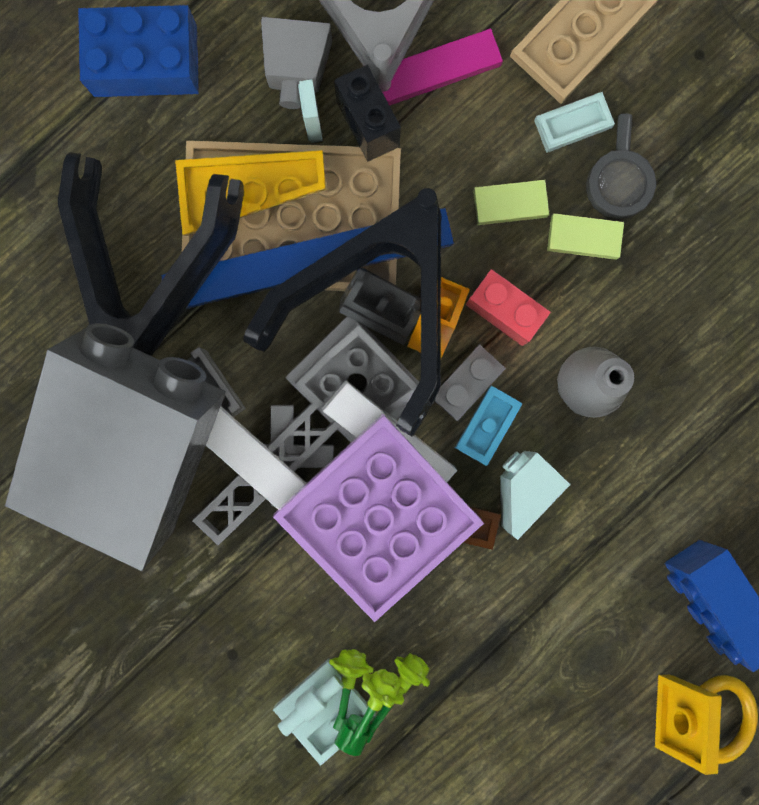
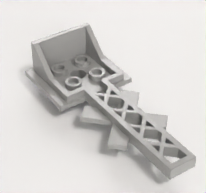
M348 316L285 377L310 404L295 419L294 405H271V442L264 445L293 471L297 468H324L333 460V444L323 443L336 430L341 432L350 442L357 438L324 413L322 409L351 374L359 373L365 376L366 385L360 392L395 420L401 416L419 384V381L363 324ZM316 409L330 422L326 428H310V415ZM305 421V428H298ZM294 436H305V444H294ZM310 436H317V437L310 443ZM239 474L192 520L217 545L228 537L266 499L254 489V499L251 502H235L234 490L238 486H251ZM228 496V502H222ZM212 511H228V524L221 531L206 519Z

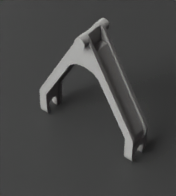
M319 0L362 65L368 64L382 92L387 91L391 87V80L434 0H406L395 9L376 12L364 10L355 5L351 0Z

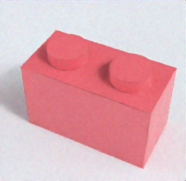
M492 269L466 303V306L521 346L530 342L551 313Z

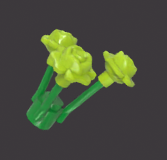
M343 649L339 657L329 660V664L334 666V669L342 675L341 681L344 685L338 716L333 725V728L338 731L334 743L340 750L353 756L361 755L366 743H370L376 729L393 705L403 704L405 701L404 693L406 694L412 685L419 686L421 683L426 687L430 685V680L426 678L429 667L423 659L411 653L405 658L397 656L394 662L398 667L399 678L394 672H388L386 669H380L373 673L374 668L366 663L365 653H360L355 649ZM362 677L363 683L361 687L370 695L367 702L369 707L363 717L351 714L349 719H347L346 714L351 689L355 688L356 678ZM376 711H379V712L377 713V715L375 716V718L372 720V718H373L375 712H376Z

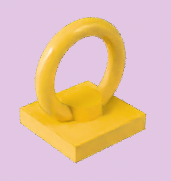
M670 674L658 675L655 747L705 775L718 774L719 764L731 762L747 750L757 729L758 709L752 691L743 681L733 676L720 675L710 678L702 685L697 686ZM728 690L735 693L741 702L742 723L733 741L727 746L719 748L722 696L716 693Z

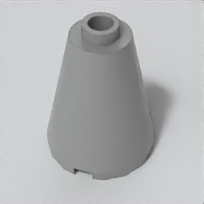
M600 347L583 348L571 354L561 365L557 377L558 393L566 405L576 414L593 418L606 416L618 409L624 402L633 386L634 372L626 361L607 349Z

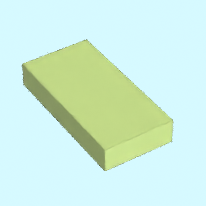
M545 180L475 187L473 190L477 225L539 219L549 216Z
M553 214L550 222L547 251L617 260L621 254L624 222Z

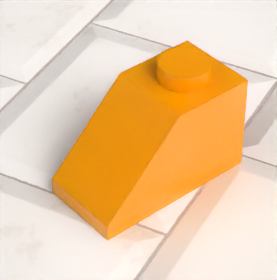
M441 277V358L456 328L470 290ZM421 314L407 347L420 353Z

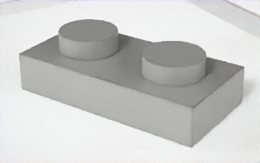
M479 344L441 385L435 402L453 419L458 421L506 368Z

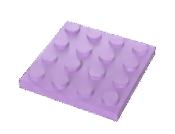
M384 414L376 419L273 515V518L374 622L484 524L481 518Z

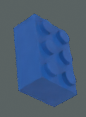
M188 5L78 8L80 81L94 97L199 94L197 24Z
M698 540L664 563L670 571L667 578L679 594L684 593L691 603L687 606V609L692 617L700 625L704 623L710 632L707 639L719 655L725 654L734 665L740 663L750 671L755 672L759 669V596L728 549Z

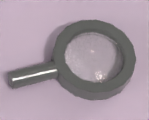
M631 114L618 115L616 151H611L600 157L589 171L586 182L587 197L594 209L603 216L615 219L630 218L641 212L652 200L656 189L655 172L648 160L640 154L630 151Z

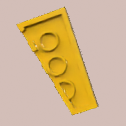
M323 150L175 160L182 235L184 236L196 233L201 226L209 179L213 174L227 175L229 180L236 179L243 182L244 196L240 218L326 190ZM228 180V186H227V190H226V200H227V194H228L229 180Z

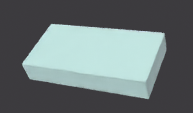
M313 80L299 81L298 89L308 140L311 143L321 142L323 138Z
M603 92L538 115L534 120L546 153L612 129L615 125Z

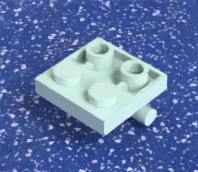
M329 658L273 708V711L282 720L278 724L282 734L288 736L293 733L320 766L339 750L334 743L338 731L333 728V725L338 716L344 685L341 681L342 675L334 669V666L329 664ZM355 688L351 689L346 718L349 719L351 714L363 717L369 706Z

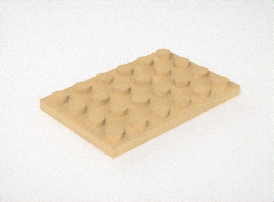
M186 141V159L323 150L326 190L241 217L236 238L220 259V261L367 227L379 222L399 209L401 148H396L367 162L361 148L353 146ZM195 233L187 236L182 235V251ZM397 259L362 267L396 285ZM356 271L325 290L345 291Z

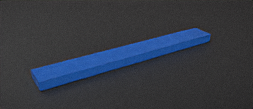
M446 208L440 209L442 214L441 248L453 246L454 244ZM371 226L219 261L186 309L275 288ZM395 253L380 255L362 267L406 256Z

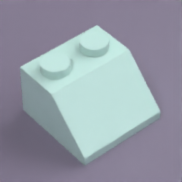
M516 451L502 466L505 471L500 476L501 526L517 540L571 485L537 452L524 451L520 454Z

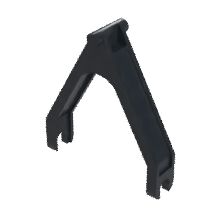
M69 152L63 162L58 208L89 325L101 323L118 327L133 337V348L152 356L235 240L244 196L243 182L236 179L229 180L227 175L213 174L207 187L201 226L138 314L131 316L122 305L96 209L102 176L101 162L95 158L86 157L84 174L80 179L78 167L81 154ZM228 180H229L228 194H227V200H226V190H227Z
M424 188L412 201L270 290L243 337L245 343L259 351L265 352L272 344L289 312L380 255L395 253L409 257L421 268V380L399 417L396 426L411 437L419 429L441 388L442 214L435 191L430 188Z

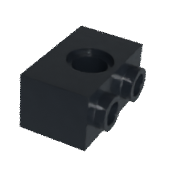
M368 64L335 79L336 102L367 162L399 148L401 126Z

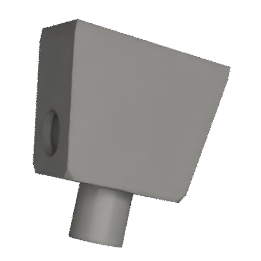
M262 17L264 67L269 88L281 90L280 106L287 109H299L301 107L298 89L299 81L312 79L315 93L319 91L332 45L330 23Z

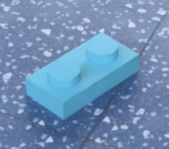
M489 386L455 448L487 466L523 403L497 388Z

